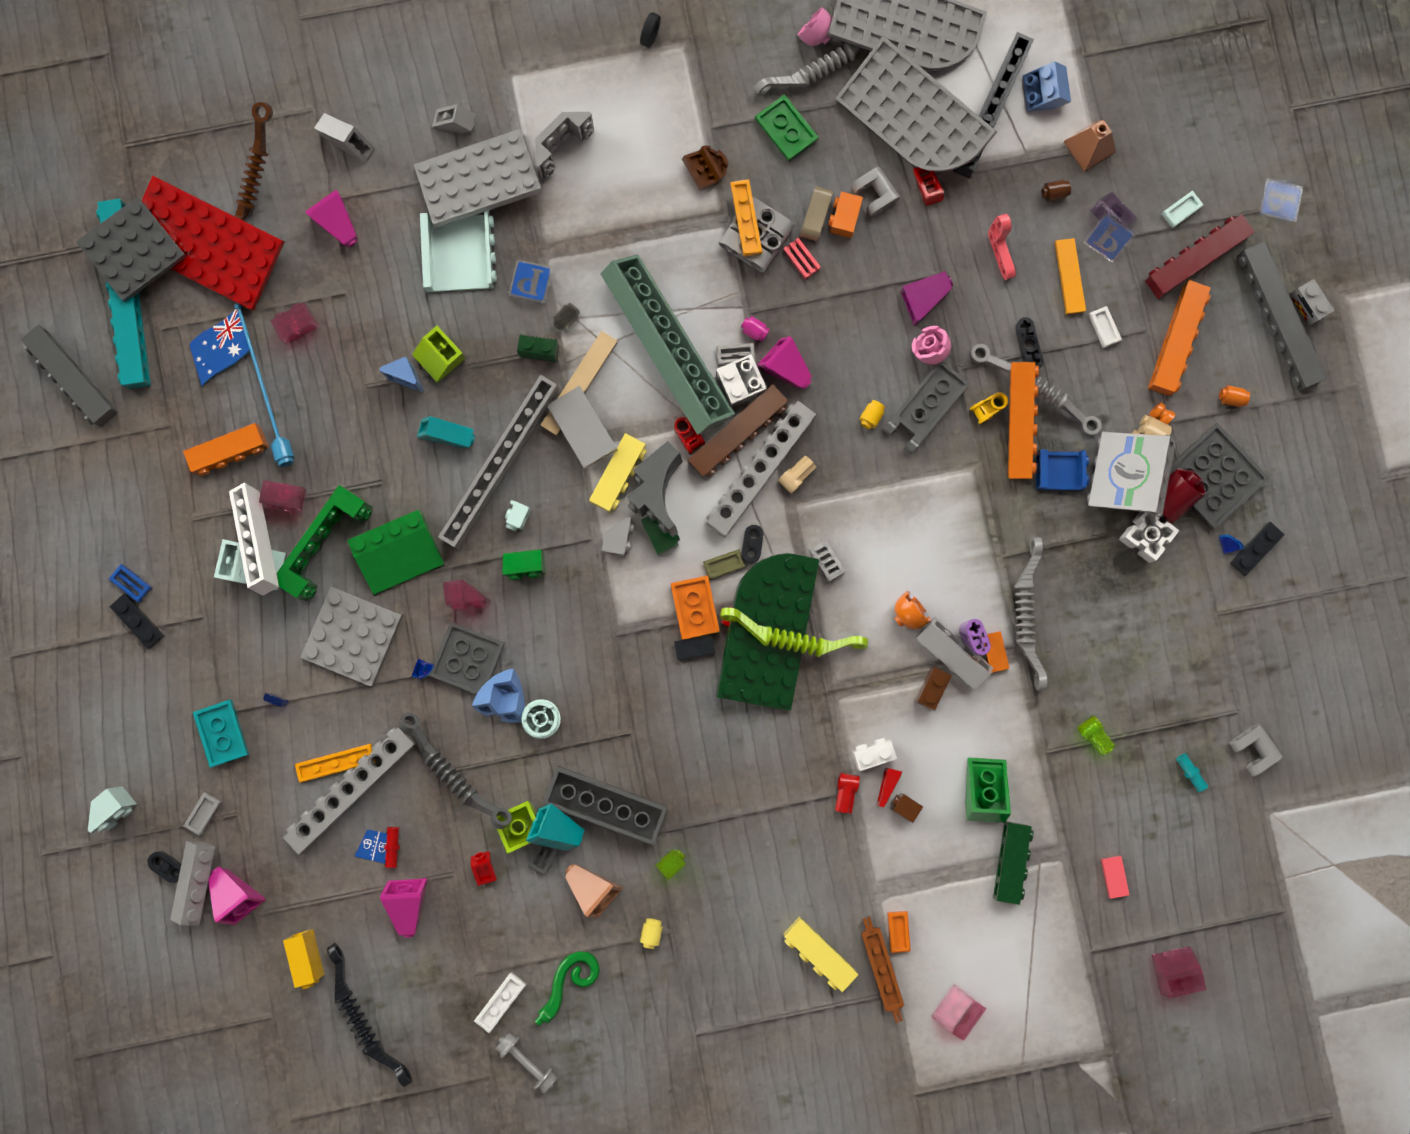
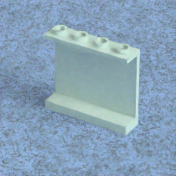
M485 211L484 215H474L438 228H434L428 213H420L423 288L426 292L494 289V282H497L496 271H493V264H496L495 252H492V246H495V236L491 234V227H494V218L490 216L489 211Z

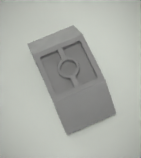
M562 112L535 138L536 167L542 181L554 173L555 164L552 154L561 141L564 142L568 139L570 132L581 142L593 134L594 124L590 112Z

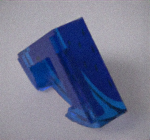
M1229 534L1219 535L1224 554L1244 549L1242 542Z
M418 659L411 677L417 679L426 677L433 669L434 664Z

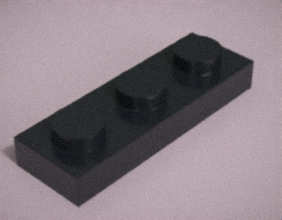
M1271 521L1267 522L1230 564L1243 576H1246L1285 534Z
M127 594L121 595L109 606L147 649H151L164 637L162 632Z

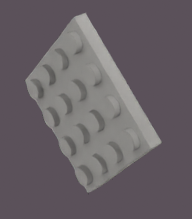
M330 587L300 658L373 687L403 615Z

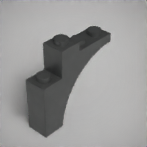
M667 441L633 469L636 476L634 480L639 487L630 493L627 498L630 503L628 506L633 513L636 514L638 512L642 517L647 514L652 521L656 520L659 523L658 527L664 534L668 533L673 538L678 534V531L667 514L665 494L672 474L683 461L680 453Z

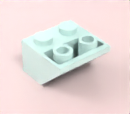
M123 786L107 788L91 801L88 831L90 833L98 831L101 833L104 830L109 831L118 824L116 821L121 817L125 818L133 812L132 808L137 803Z

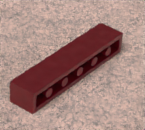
M1241 214L1237 218L1234 216L1230 217L1224 222L1225 226L1222 228L1217 226L1209 232L1210 236L1207 238L1202 236L1195 241L1194 247L1191 249L1186 247L1179 252V257L1176 259L1171 257L1164 262L1165 266L1159 269L1156 267L1149 272L1150 277L1145 282L1157 299L1254 234L1255 231Z

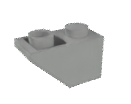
M626 517L605 532L601 550L603 553L625 557L626 552H630L631 541H628L629 534H633L635 526L631 517Z

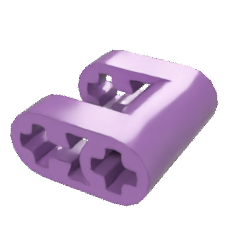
M971 619L960 625L959 632L962 641L971 647L976 655H985L990 651V642L984 625L980 620Z

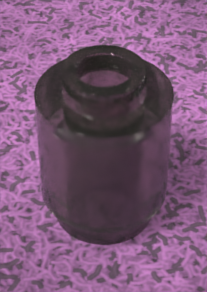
M572 303L564 305L553 317V325L560 331H567L579 318L580 311Z

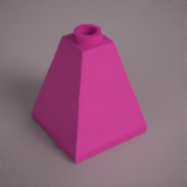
M337 190L305 211L312 221L344 246L350 248L358 242L357 234L344 201Z
M791 336L779 339L756 365L759 370L796 388L805 389L811 383L810 378L812 376Z
M217 867L211 871L208 882L213 916L216 923L236 925L266 901L264 896L228 869Z
M427 878L390 880L380 895L381 902L398 935H403L404 938L413 937L418 928Z

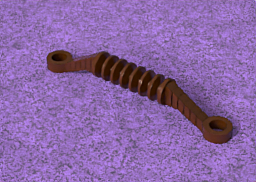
M257 102L252 107V116L255 120V139L253 147H249V151L254 156H247L252 163H245V166L250 168V170H244L243 173L248 178L241 179L247 184L240 185V188L245 192H238V195L243 200H236L238 206L235 217L243 221L248 216L249 211L255 209V205L250 201H257V198L252 193H259L254 186H261V183L256 181V179L263 178L258 171L265 170L259 166L260 164H266V161L261 157H268L269 154L266 152L265 123L271 120L273 110L269 104L264 102ZM261 107H264L266 110L263 118L259 115Z

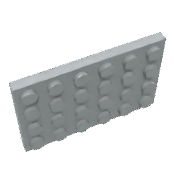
M520 129L414 164L434 228L542 193Z

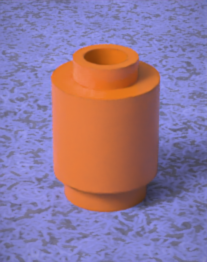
M1226 385L1225 388L1221 389L1219 399H1221L1222 404L1246 407L1250 400V392L1244 388Z

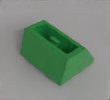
M543 550L503 554V575L511 579V581L522 580L523 576H528L530 579L541 578V574H546Z

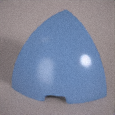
M505 670L488 680L478 691L472 706L487 717L496 715L500 716L503 722H522L525 700L521 682L515 670Z

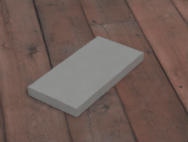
M580 386L547 405L584 469L618 450Z

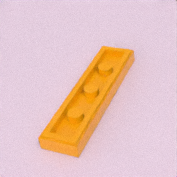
M747 179L730 182L743 257L762 254L750 181Z
M1075 238L1056 240L1054 243L1066 315L1084 313L1086 306Z
M372 744L296 763L295 768L299 783L356 768L359 765L357 763L359 759L364 755L369 756L373 752Z

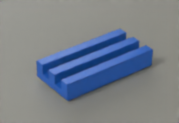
M120 564L109 577L111 582L139 603L142 602L143 597H146L147 592L152 589L149 584L123 564ZM121 570L124 571L126 574H128L131 578H133V579H134L136 582H138L141 586H143L144 589L142 590L139 586H137V585H136L134 582H132L129 578H127L125 575H123V574L121 573ZM116 576H119L122 580H124L127 584L133 587L140 594L137 596L134 592H132L129 588H127L124 584L117 580Z

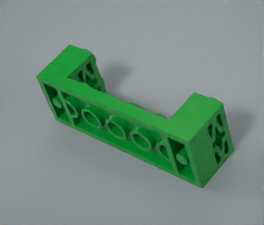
M338 485L276 573L279 587L296 599L311 600L317 592L316 588L318 585L303 576L300 571H304L307 568L308 560L312 554L315 555L319 551V544L330 535L331 527L334 523L340 521L343 511L363 523L364 520H368L371 516L373 507L346 488Z

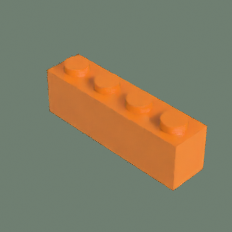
M253 423L187 449L183 453L191 473L204 476L209 474L212 469L227 467L230 462L243 461L250 454H260L264 452L263 449L268 448V444L261 426Z

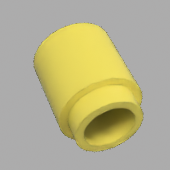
M646 918L640 938L643 947L654 949L655 946H659L663 928L661 926L662 921Z

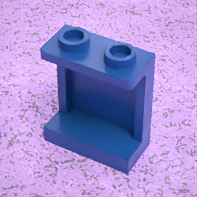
M1040 449L1037 451L1036 490H1084L1089 484V475L1086 474L1089 457L1086 455V450H1081L1080 452H1048V450Z

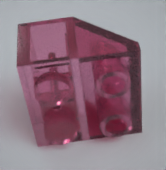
M464 580L443 582L445 603L452 610H466V606L470 605L474 608L486 607L485 603H490V599Z
M1190 946L1151 954L1160 994L1166 998L1207 990L1202 969Z

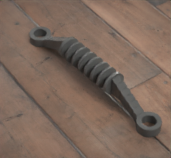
M404 713L399 720V727L406 733H412L425 760L424 764L426 766L433 764L430 770L432 772L437 770L435 773L436 777L443 775L440 779L442 783L448 780L446 787L450 788L453 786L451 789L452 793L459 791L456 795L457 799L464 796L461 801L463 805H468L491 816L490 821L495 828H507L512 819L510 812L482 800L477 794L478 791L476 789L469 791L472 785L467 784L464 786L467 780L463 778L459 781L462 774L457 773L454 775L456 768L449 769L451 766L450 762L443 764L446 758L444 756L439 758L441 755L439 750H435L429 745L419 726V718L413 713ZM409 720L413 722L414 725H407L405 721ZM497 816L504 817L505 821H499Z

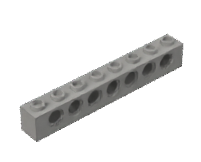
M799 401L795 405L791 404L785 412L788 415L784 420L779 419L774 426L776 431L773 435L770 433L763 441L764 447L761 450L757 449L751 457L754 459L750 465L746 464L740 472L743 475L739 480L735 479L729 486L731 491L728 495H722L718 501L720 505L716 511L712 509L707 515V525L724 538L814 420L816 413ZM795 419L799 425L791 427L788 421ZM780 434H784L787 436L788 440L786 442H780L777 439V436ZM773 449L776 452V456L770 458L766 455V451ZM757 464H762L765 467V471L758 473L754 467ZM746 479H751L754 482V486L747 488L743 482ZM739 494L743 500L740 503H735L732 500V496ZM728 509L731 512V516L723 518L720 512Z
M395 727L386 734L387 738L383 742L379 741L372 747L373 752L369 756L364 755L357 762L359 765L354 770L352 768L343 775L344 779L340 783L336 782L329 788L330 793L326 797L321 796L314 803L316 806L311 811L308 809L300 816L302 819L297 824L293 823L286 829L287 834L283 839L298 855L310 848L417 745L408 733L402 731L400 727L397 729ZM391 742L397 747L394 753H391L388 749ZM376 756L382 759L380 767L373 763ZM362 770H365L368 773V778L366 780H362L360 778V772ZM348 783L353 786L352 794L346 792V785ZM334 797L339 800L337 808L333 807L331 803ZM319 811L323 812L325 815L323 821H320L317 818V814ZM304 825L309 826V835L304 834Z

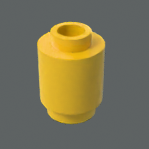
M876 400L868 403L859 418L861 425L869 430L871 428L875 429L885 413V406Z

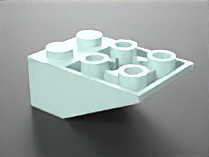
M222 540L214 574L215 578L247 584L239 542ZM272 550L277 573L284 563L286 553Z

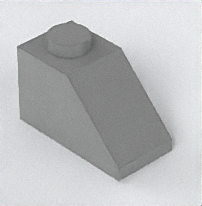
M459 104L436 110L432 127L459 134L472 132L476 114Z

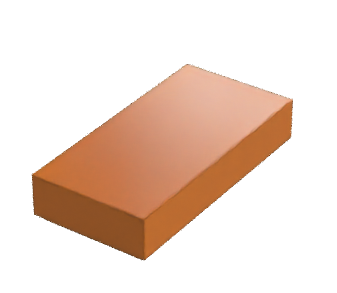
M1001 631L987 634L991 647L990 651L985 655L987 663L993 667L992 672L1010 669Z
M887 912L890 952H911L908 912Z

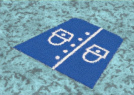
M367 830L354 857L385 864L386 850L384 845L386 844L387 834Z

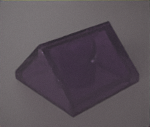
M1113 192L1101 198L1091 209V212L1100 222L1107 216L1121 225L1123 229H1126L1137 219ZM1108 223L1110 224L1108 230L1111 233L1114 231V229L1118 230V228L1114 226L1112 223Z

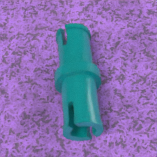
M1187 753L1179 755L1176 761L1184 770L1185 777L1190 779L1197 789V792L1207 789L1208 784L1200 775L1199 768L1195 767L1187 756Z

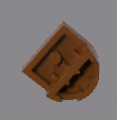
M709 145L702 146L700 150L684 155L682 158L683 163L700 191L717 185L725 176L728 167L725 155L720 150L715 151L711 149Z

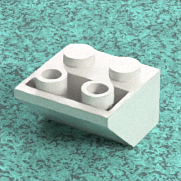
M752 355L716 369L717 378L731 408L751 400L767 389Z

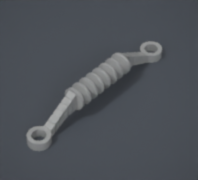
M844 43L842 45L843 50L840 47L836 48L837 54L834 51H830V57L825 54L824 61L818 58V65L815 62H811L812 69L806 65L805 72L799 69L798 72L791 76L764 78L755 85L754 89L758 96H763L773 87H808L810 85L809 80L812 83L816 82L815 76L820 80L822 79V73L825 76L829 74L828 69L834 72V65L839 69L841 68V62L846 65L848 63L847 59L853 61L860 47Z
M977 344L971 349L970 357L974 363L990 364L1010 375V363L990 355V350L986 345ZM978 349L983 350L985 353L984 358H978L975 355V351ZM1038 377L1035 380V385H1038V397L1043 394V402L1049 398V406L1055 402V410L1061 408L1071 415L1081 425V430L1085 435L1093 436L1101 430L1100 420L1095 416L1086 417L1067 398V393L1060 397V389L1053 392L1054 385L1047 388L1048 381L1040 384L1042 377ZM1088 421L1095 423L1096 428L1094 431H1090L1087 428Z
M1032 537L1030 541L1032 557L1015 585V589L1021 590V592L1015 594V596L1021 598V600L1015 601V604L1021 605L1020 608L1015 609L1016 612L1021 613L1016 619L1022 621V623L1016 624V627L1022 628L1021 631L1016 632L1017 635L1022 636V638L1016 640V643H1018L1035 671V689L1037 691H1045L1047 688V675L1035 654L1036 639L1030 638L1031 635L1036 634L1035 631L1030 630L1035 624L1029 622V620L1035 619V616L1029 615L1030 612L1035 611L1034 608L1029 607L1035 601L1029 600V597L1034 596V593L1028 592V590L1034 588L1033 573L1043 551L1042 539L1040 537Z

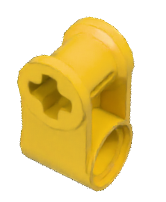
M998 392L976 403L969 409L975 413L980 425L1001 412L1007 406L1008 398L1005 394ZM994 399H1000L1002 406L997 407L994 404Z

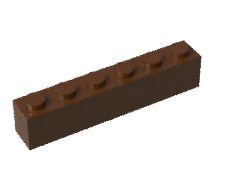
M772 384L688 459L689 465L702 479L706 476L710 478L717 472L715 468L720 464L724 466L731 459L730 455L733 452H740L745 447L744 443L748 439L752 441L759 434L758 430L760 428L768 427L773 422L772 418L776 414L780 416L787 409L788 400Z

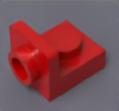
M489 851L479 852L471 856V869L478 886L497 880Z

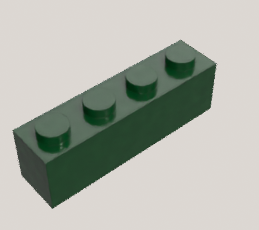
M1009 821L1004 823L993 899L996 901L1020 905L1021 900L1024 899L1025 889L1023 888V882L1026 881L1028 875L1026 862L1030 860L1031 855L1029 842H1032L1034 835L1030 825Z

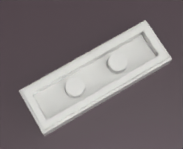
M511 972L474 1022L490 1033L526 986V983Z

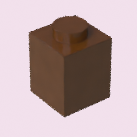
M900 793V795L896 794L891 801V805H893L891 810L914 823L923 808L922 805L903 793Z

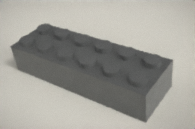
M561 766L556 767L543 802L544 805L552 803L560 811L651 845L655 843L668 807Z

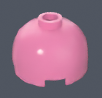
M821 7L812 15V18L801 28L797 35L805 44L810 46H817L822 42L826 44L831 39L830 36H827L832 20L831 15L826 9Z
M929 326L921 330L922 334L917 339H913V353L925 364L936 365L944 361L951 350V340L947 332L939 326Z

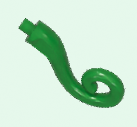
M578 951L568 955L561 961L554 975L550 999L538 1011L540 1016L535 1019L538 1026H541L544 1022L549 1024L560 1010L565 975L572 965L577 962H585L590 967V975L586 979H582L579 976L581 972L580 966L572 969L571 979L575 985L585 988L591 986L597 980L600 967L594 955L589 952Z

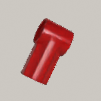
M840 772L835 811L852 814L860 776Z

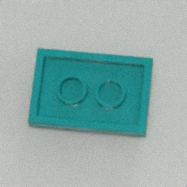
M232 699L193 712L210 768L249 755Z

